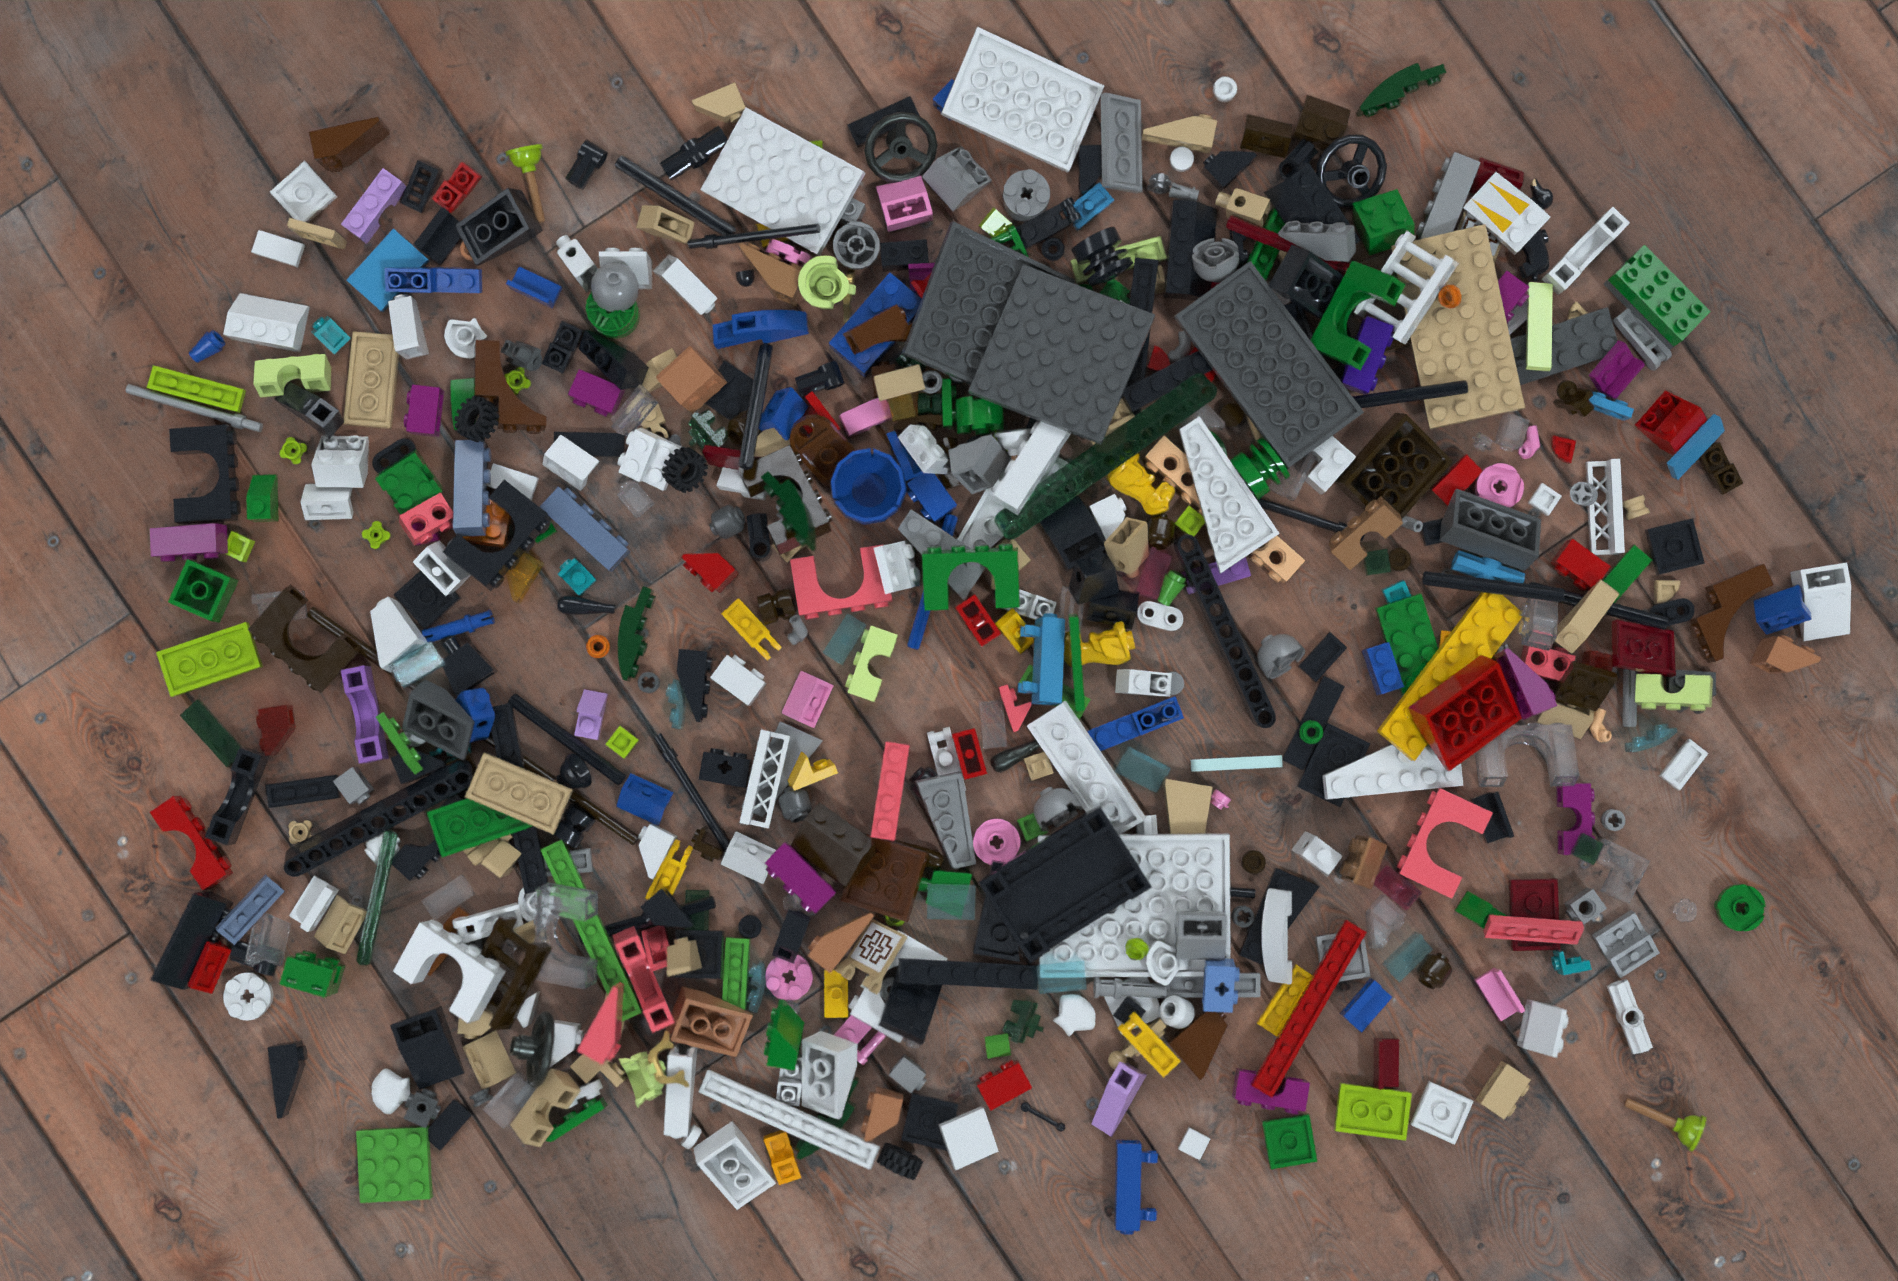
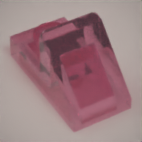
M1387 865L1376 876L1374 886L1388 896L1398 907L1406 911L1422 894L1419 889Z

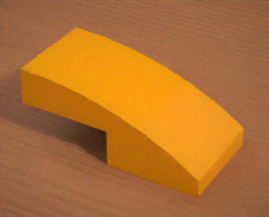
M779 1130L763 1136L778 1184L782 1185L802 1178L788 1133Z

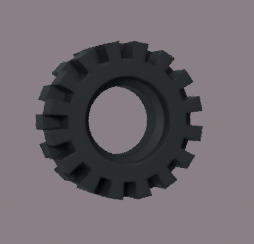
M479 396L465 399L466 404L463 402L460 404L462 409H457L456 413L459 415L454 418L457 421L454 424L455 428H457L456 431L460 435L478 443L479 441H485V438L489 439L491 437L489 433H494L495 429L493 427L494 425L498 426L499 423L496 421L499 418L498 408L493 403Z
M683 446L680 450L675 449L674 455L672 453L668 455L670 457L669 461L665 459L664 464L667 466L662 467V471L665 472L662 475L669 485L679 492L686 493V491L692 492V487L697 489L699 481L703 483L704 479H702V476H707L705 469H708V465L705 464L707 461L702 455L690 447L686 448ZM689 464L688 470L681 475L683 468Z
M891 1143L884 1144L877 1158V1163L887 1170H891L893 1173L911 1180L916 1179L923 1164L922 1159L918 1158V1156Z

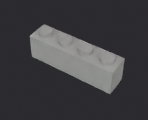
M1456 152L1450 158H1445L1441 167V171L1444 172L1441 180H1436L1432 190L1435 193L1433 201L1429 200L1424 210V213L1427 214L1425 221L1420 222L1415 233V235H1418L1417 240L1454 231L1479 168V161Z

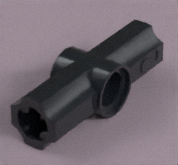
M718 125L703 136L692 138L685 142L679 151L660 162V165L672 181L691 168L696 169L704 165L710 159V156L724 148L728 139Z

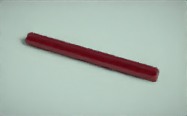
M1233 215L1228 218L1226 223L1227 229L1286 253L1291 245H1295L1280 237L1277 233ZM1322 259L1343 276L1350 266V263L1345 261H1326Z

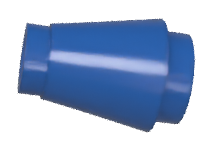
M215 330L206 332L192 350L189 351V355L195 362L199 363L222 351L225 341Z

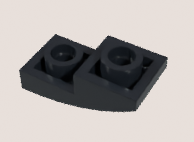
M562 320L553 342L549 344L542 364L564 374L585 330Z

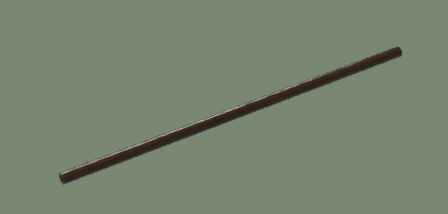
M315 607L309 610L307 613L308 618L337 638L346 632L363 647L359 654L381 668L376 650ZM401 668L394 673L384 670L411 690H414L421 683ZM490 731L488 739L483 741L495 748L493 735ZM522 754L526 770L552 781L556 779L554 775ZM573 789L569 799L571 803L632 846L637 842L638 834Z

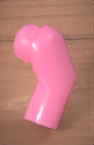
M1537 425L1525 427L1527 440L1518 449V454L1524 459L1531 458L1540 447Z

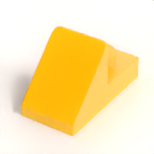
M1013 608L995 623L1001 634L1020 654L1034 643V637L1020 636V627H1024L1027 624Z
M801 752L788 778V784L795 791L835 775L838 771L830 759H820L811 766L808 757Z

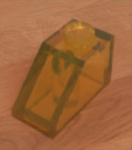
M526 552L519 558L518 565L506 573L512 600L520 604L545 564Z

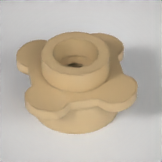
M305 820L303 823H297L296 821L289 823V841L291 844H297L312 837V823L309 820Z

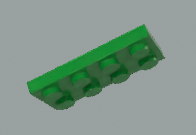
M1421 593L1375 607L1385 643H1390L1404 687L1399 688L1402 696L1438 650Z
M469 798L427 812L442 858L533 827L528 823Z

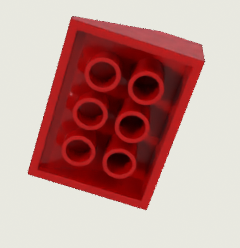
M1483 655L1477 657L1408 707L1416 727L1447 771L1454 769L1522 719L1499 663Z

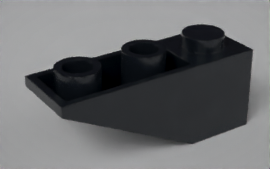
M588 329L585 330L578 349L620 390L641 387L649 367L634 353Z
M291 382L284 388V395L277 396L274 399L328 439L344 423L339 410L322 398Z
M679 649L677 675L696 722H703V718H707L708 704H704L705 694L709 695L710 681L707 680V672L712 671L713 657H709V652Z

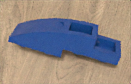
M458 267L385 268V291L482 293V269Z
M796 310L744 312L732 315V321L713 325V340L716 349L760 339L763 343H771L809 334L807 313Z
M1176 696L1087 732L1099 750L1103 751L1181 720L1184 716Z

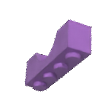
M364 665L341 670L345 694L350 700L355 717L356 737L354 741L359 764L389 759L384 730L376 719V716L380 714L371 666Z

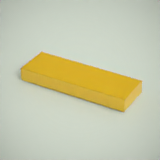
M1294 964L1292 967V984H1281L1256 1023L1277 1037L1313 975L1297 964Z

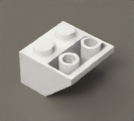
M606 248L605 251H599L600 267L609 263H621L634 272L639 289H652V260L647 252H643V249L630 248L629 251H620L618 248Z
M333 435L328 439L325 436H321L311 464L316 487L363 488L368 474L369 438Z
M1527 999L1517 1046L1557 1058L1558 1052L1560 1053L1563 1048V1038L1561 1036L1563 1029H1566L1568 1024L1567 1010L1555 1005Z

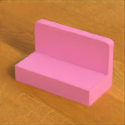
M801 671L782 710V714L814 728L834 685Z
M1492 968L1474 979L1499 1021H1503L1516 1012H1525L1524 1007L1501 970Z

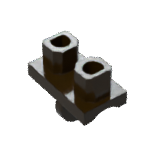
M1569 380L1562 381L1557 386L1556 392L1560 399L1553 401L1556 407L1566 409L1571 415L1578 413L1582 417L1587 416L1595 408L1589 401L1593 396L1590 390L1577 388L1576 384Z

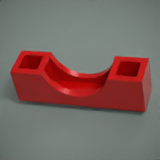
M172 796L153 809L150 814L162 832L180 831L192 840L196 850V857L190 873L202 891L209 890L233 874L230 869L232 865L228 858L224 855L222 856L217 850V842L205 837V825L190 810L192 809L190 802L185 797Z

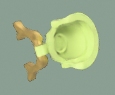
M818 256L809 260L802 267L798 277V287L801 295L811 306L821 309H833L835 303L843 300L844 323H846L851 318L852 295H855L856 285H853L856 269L849 268L845 276L843 272L837 269V260L832 256Z
M668 1031L664 1032L662 1041L649 1054L646 1051L631 1056V1059L619 1058L620 1064L624 1068L633 1088L637 1108L646 1099L651 1101L663 1094L661 1089L665 1084L678 1083L686 1088L690 1086L684 1079L685 1072L683 1070H680L672 1077H666L664 1063L658 1059V1054L662 1050L675 1047L670 1042V1033Z

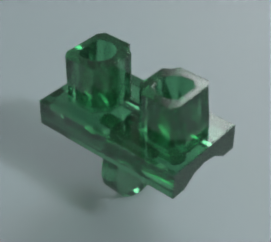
M708 409L700 414L696 411L691 415L692 418L688 424L692 429L688 433L692 439L689 445L694 447L698 444L702 450L705 445L722 447L729 437L725 427L721 426L715 432L710 427L716 420L714 414Z
M1013 1000L1010 1011L1020 1015L1018 1022L1015 1023L1007 1020L1002 1029L1003 1033L1012 1037L1010 1041L1024 1043L1026 1036L1034 1038L1036 1030L1043 1032L1045 1027L1039 1025L1041 1015L1035 1014L1039 1003L1030 1000Z

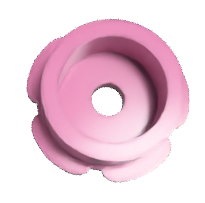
M1215 789L1211 794L1212 799L1210 802L1221 810L1223 807L1229 808L1228 804L1231 799Z

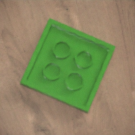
M414 1126L360 1129L356 1131L360 1203L426 1200L433 1198L430 1142L428 1139L429 1126L426 1128Z

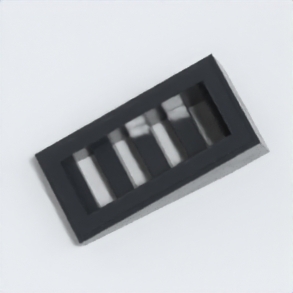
M417 160L400 203L423 213L443 170L424 160ZM423 169L432 173L431 177L423 174ZM421 178L427 181L428 185L426 186L418 182V179ZM414 187L424 190V194L414 191ZM410 195L421 199L420 204L409 199Z

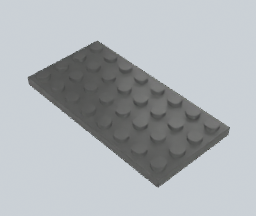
M1249 261L1175 315L1174 319L1288 469L1364 412L1273 290L1268 287L1269 285L1252 262Z

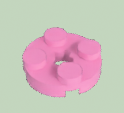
M775 239L769 240L765 251L768 254L773 253L782 258L781 261L785 263L791 262L800 267H803L809 260L813 259L811 255L803 251L800 253V251L794 249L795 247Z
M1497 463L1485 468L1477 477L1475 492L1476 496L1511 508L1521 499L1524 483L1514 467L1508 464ZM1501 481L1505 491L1497 493L1493 487L1494 484Z
M1002 819L987 820L976 829L973 837L974 851L983 862L991 865L992 860L1008 862L1019 851V833L1008 821ZM995 835L999 839H1003L999 849H996L993 845L990 846V841L993 840Z
M799 954L794 964L776 957L769 963L766 969V986L779 999H784L785 1001L797 1000L806 994L811 987L813 981L811 966ZM789 970H792L793 976L796 979L787 983L785 982V977L782 976L783 972L788 973Z

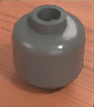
M728 504L711 514L709 526L715 536L719 535L723 539H729L744 529L746 519L739 507Z
M791 787L784 789V794L778 800L783 817L791 820L792 823L803 821L812 811L808 792L804 789L794 791Z

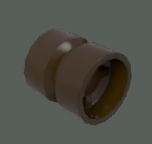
M789 588L778 590L773 596L770 593L757 596L764 625L776 623L779 618L787 620L796 615Z

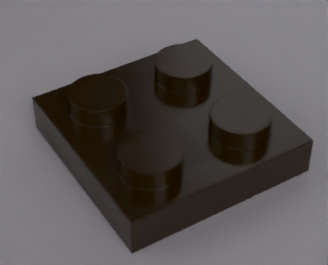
M1572 661L1553 690L1556 698L1555 701L1597 711L1618 680L1617 673Z

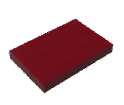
M1617 619L1611 621L1613 667L1648 674H1661L1664 677L1670 678L1676 676L1673 630H1662Z
M1558 879L1509 880L1510 916L1559 920ZM1511 940V951L1560 950V943Z

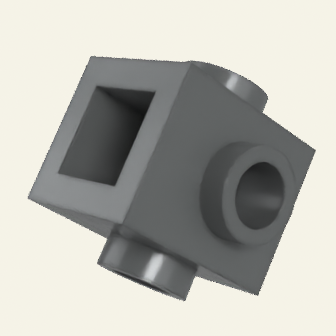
M426 1088L423 1091L417 1090L415 1095L410 1093L404 1106L408 1108L404 1119L426 1128L430 1119L435 1120L441 1109V1106L437 1105L440 1100L436 1098L437 1094ZM419 1104H425L426 1110L420 1109Z

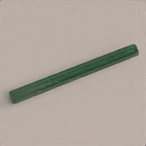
M386 830L383 834L356 959L359 965H369L372 958L398 834L392 830Z

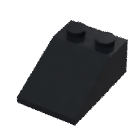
M512 188L505 189L455 225L476 266L528 242L543 231L523 191Z
M1291 245L1268 287L1317 318L1322 319L1344 276L1311 251Z

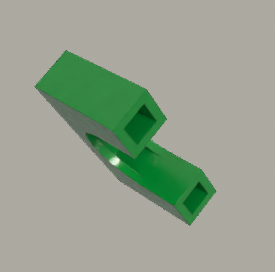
M1352 260L1310 341L1319 353L1361 370L1372 349L1348 336L1346 328L1350 313L1359 303L1367 299H1377L1395 306L1406 284L1390 274Z
M999 544V548H989V545H975V549H965L963 545L951 546V550H942L940 546L927 547V551H923L922 567L925 611L949 609V575L958 565L966 562L982 564L993 575L996 608L1020 607L1018 547H1013V544Z

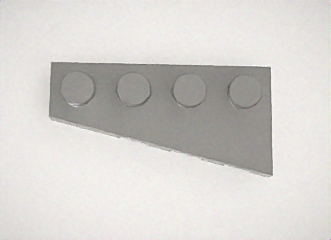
M913 510L909 511L898 528L921 554L923 551H927V547L940 546L942 550H951V546L963 545L965 549H971ZM976 562L960 564L949 575L948 584L965 600L986 567Z
M781 721L775 733L788 735L790 740L776 800L788 786V778L800 753L803 752L809 760L823 742V740ZM772 738L769 748L773 754L782 750L784 739ZM767 751L766 759H768L769 757H771V755H770V753H769L768 751ZM779 754L778 756H776V759L778 760V762H779V760H780L781 754ZM773 759L764 764L763 770L768 778L777 773L778 766ZM763 774L761 777V782L766 780ZM774 777V778H772V779L770 780V781L772 782L773 786H774V782H775V778H776V777ZM766 782L759 787L758 793L764 801L772 795L773 790L769 783ZM758 797L756 799L755 806L761 803ZM770 800L765 803L767 808H769ZM761 805L753 813L763 817L767 812L763 805Z
M958 771L915 781L951 868L957 869L976 864L962 772Z

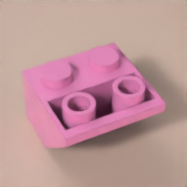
M921 175L901 182L888 183L876 187L888 232L933 220L931 205Z

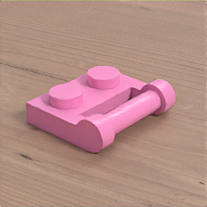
M850 1015L834 1033V1036L858 1044L872 1027ZM878 1031L861 1051L857 1049V1061L865 1065L868 1061V1056L883 1041L886 1035Z

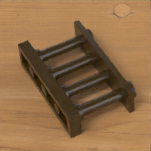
M515 917L498 918L480 953L485 958L495 961L498 959L514 972L510 985L501 979L497 986L504 993L500 1004L498 1005L490 999L486 1006L493 1013L489 1025L494 1030L511 1029L553 948L546 942H531L530 944L512 929L517 921ZM507 939L525 952V956L520 964L502 951Z

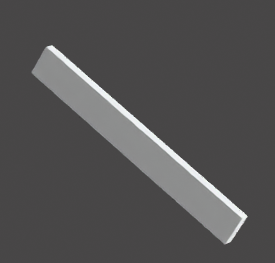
M707 1070L699 1089L701 1094L869 1170L872 1168L880 1146L872 1142L864 1141L861 1137L712 1070Z

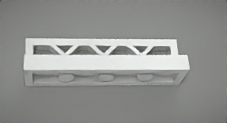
M1620 459L1586 462V483L1592 485L1594 483L1596 489L1600 488L1606 494V500L1601 505L1595 502L1588 506L1590 551L1595 555H1618L1625 553ZM1592 467H1604L1605 477L1600 482L1593 477ZM1600 511L1607 517V523L1602 529L1595 523V516ZM1601 534L1608 540V550H1596V540Z
M766 730L760 731L739 823L769 829L790 736ZM770 738L784 739L782 750L773 754L769 748ZM767 751L771 755V757H769L768 759H766ZM779 754H781L780 760H779V762H778V760L776 759V756H778ZM773 759L778 766L777 773L768 778L763 770L764 764ZM763 774L766 780L761 782V777ZM776 777V778H775V782H774V786H773V784H772V782H771L770 780H771L772 778ZM768 782L773 790L772 795L763 801L758 790L761 785ZM758 797L761 803L755 806L756 799ZM770 800L769 808H767L765 803ZM763 805L767 812L765 823L752 820L754 810Z

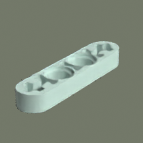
M1282 755L1190 760L1191 771L1283 767Z

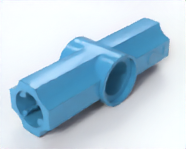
M1460 550L1456 552L1451 563V570L1470 577L1524 583L1525 573L1503 566L1497 560L1487 557L1480 558Z

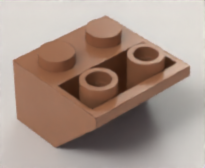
M1780 635L1761 639L1750 664L1769 674L1788 673L1818 663L1821 657L1815 655L1813 649L1803 645L1799 647L1793 644V639Z
M877 1086L875 1093L870 1092L866 1109L871 1111L869 1116H864L861 1133L865 1134L864 1141L869 1142L898 1124L904 1093Z

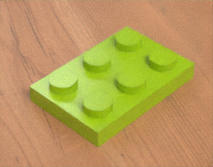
M1339 1083L1334 1130L1337 1132L1406 1141L1412 1093L1386 1088L1379 1090L1371 1086Z

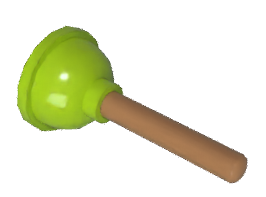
M542 144L508 150L505 152L506 156H509L513 165L521 168L522 174L526 176L534 214L538 222L543 223L545 222V216L534 171H536L535 165L541 159L543 146Z
M1629 1098L1624 1103L1626 1108L1672 1127V1130L1678 1133L1679 1141L1687 1146V1150L1692 1152L1697 1146L1705 1127V1116L1689 1115L1684 1119L1678 1117L1675 1119Z

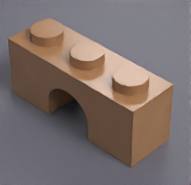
M1382 497L1372 500L1362 514L1354 516L1343 531H1338L1331 537L1329 542L1330 551L1351 570L1368 555L1365 545L1360 542L1361 537L1367 532L1375 531L1386 539L1403 524L1402 518Z

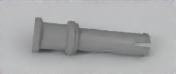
M1094 978V998L1099 996H1110L1114 999L1121 998V996L1166 998L1167 986L1161 983L1124 982L1119 978H1114V980Z

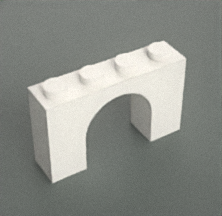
M435 920L420 922L393 972L410 984L422 982L438 955L441 953L451 955L462 968L463 984L449 1011L467 1023L479 1020L506 971L499 967L500 965L497 961L481 955V951L476 947L463 943L461 941L462 938L457 934L444 930L441 923Z
M906 935L908 938L888 970L898 966L899 958L947 960V958ZM861 984L860 987L864 988L860 997L855 995L848 1007L852 1009L850 1015L900 1043L903 1039L902 1036L878 1026L885 1006L880 991L876 995Z

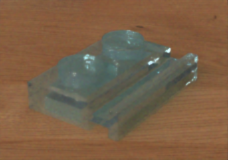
M928 884L927 919L975 920L976 885Z

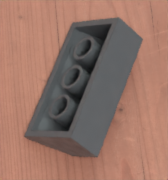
M1456 489L1441 522L1440 541L1525 571L1539 557L1541 519Z

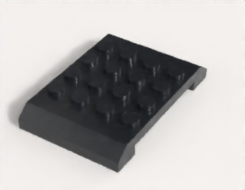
M1101 806L1089 810L993 870L979 881V885L1030 963L1049 952L1050 948L1129 899L1133 900L1152 888V885Z

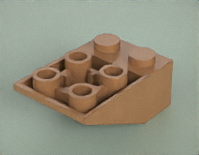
M740 243L739 247L743 257L754 269L775 298L796 307L801 297L798 277L802 267L794 263L787 265L781 262L782 258L773 253L766 255L759 252L760 248L754 244L747 243V245Z
M1356 835L1355 838L1350 840L1348 851L1350 852L1348 860H1344L1341 865V879L1372 890L1387 845L1371 837Z

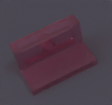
M1151 547L1134 593L1156 601L1172 556L1157 551L1155 547Z

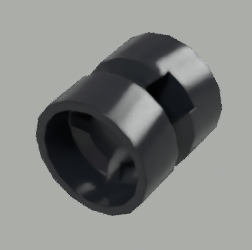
M571 803L563 813L564 820H560L555 835L570 846L577 848L584 838L583 832H588L596 820Z

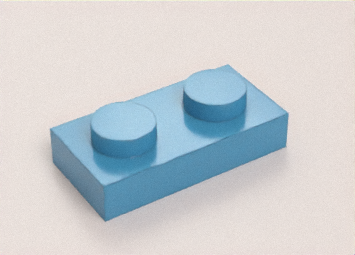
M1100 182L1075 202L1074 208L1082 217V220L1073 224L1077 231L1114 202L1112 196L1102 187ZM1064 211L1063 214H1064V215L1066 216V218H1067L1068 215H1067L1066 211Z
M1592 392L1593 396L1589 401L1595 407L1593 410L1623 421L1632 417L1634 409L1627 407L1628 403L1621 400L1611 401L1605 399L1606 395L1602 393Z

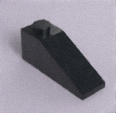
M302 1040L274 1044L267 1047L277 1119L289 1114L305 1067L307 1048L303 1046Z

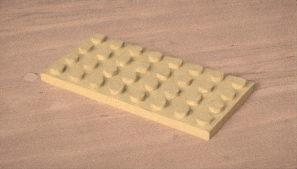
M1486 224L1413 241V244L1439 260L1441 258L1444 259L1447 255L1459 263L1444 286L1452 284L1458 287L1461 292L1460 304L1455 308L1443 307L1437 296L1410 337L1420 386L1466 380L1468 383V393L1424 399L1429 428L1435 429L1525 409ZM1395 245L1391 246L1392 253L1396 248ZM1406 251L1399 264L1425 280H1430L1435 273L1432 266ZM1397 274L1398 280L1406 284L1401 294L1412 301L1414 299L1417 300L1421 294V288ZM1404 307L1405 315H1407V308Z

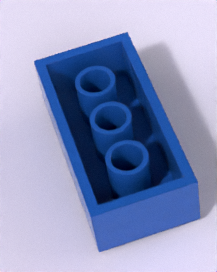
M889 272L829 342V347L866 378L872 371L871 367L876 366V363L886 355L896 342L878 343L863 352L853 354L843 333L896 304L905 312L908 324L914 320L922 299Z

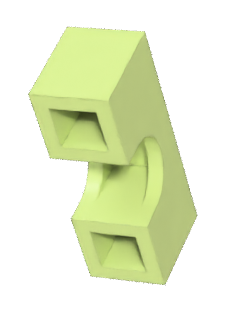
M325 354L255 361L253 384L260 397L284 395L285 385L293 379H301L305 389L309 392L331 391L332 368Z
M871 626L869 630H864L861 639L864 647L862 652L857 651L853 662V665L856 666L854 675L849 674L845 687L849 688L847 693L872 702L876 701L883 680L870 674L868 664L877 655L891 658L898 638L897 634Z
M1636 674L1635 702L1641 705L1642 709L1652 710L1656 709V706H1666L1667 710H1680L1681 706L1690 707V710L1705 711V707H1712L1713 679L1711 676L1685 675L1683 689L1677 693H1668L1664 690V678L1661 674Z

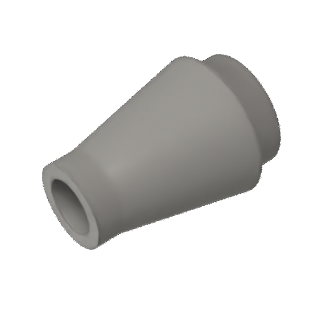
M934 370L922 373L925 386L923 391L926 393H936L942 386L941 375ZM930 382L936 383L932 388H929L928 384Z

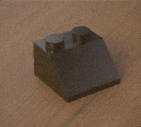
M1307 95L1291 139L1299 142L1305 139L1311 142L1315 148L1324 150L1334 140L1344 136L1351 110Z

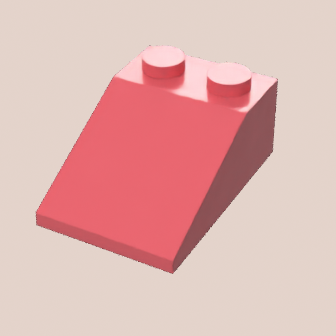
M621 982L613 986L577 1050L601 1065L607 1060L611 1062L621 1047L618 1044L621 1038L624 984Z

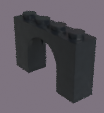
M228 425L169 429L170 451L177 455L206 453L214 458L219 468V479L211 492L201 497L173 499L174 522L185 525L238 521L241 505L237 500V491H239L240 484L235 472V468L238 467V457L234 454V445L237 443L236 432Z
M505 479L489 498L495 505L513 518L515 534L510 544L501 551L486 553L478 550L457 534L443 551L449 559L489 591L498 588L503 583L505 574L518 565L521 555L525 551L528 552L534 546L537 536L540 533L546 532L552 520L548 513Z

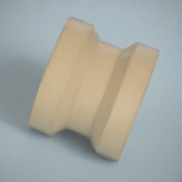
M1644 495L1622 502L1623 508L1627 511V520L1650 513L1649 508L1645 507Z

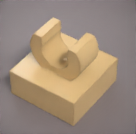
M1045 752L1024 758L1031 781L1054 773Z

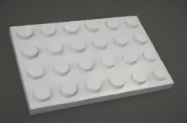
M977 27L940 115L1068 173L1104 85Z
M745 108L700 190L769 229L819 224L820 233L786 238L820 256L866 173L754 111Z

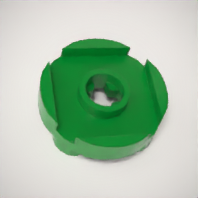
M1744 884L1726 887L1714 903L1720 922L1725 927L1734 931H1751L1761 924L1765 916L1763 915L1765 907L1763 896L1754 887ZM1737 903H1745L1746 906L1743 908L1745 912L1743 914L1736 912Z

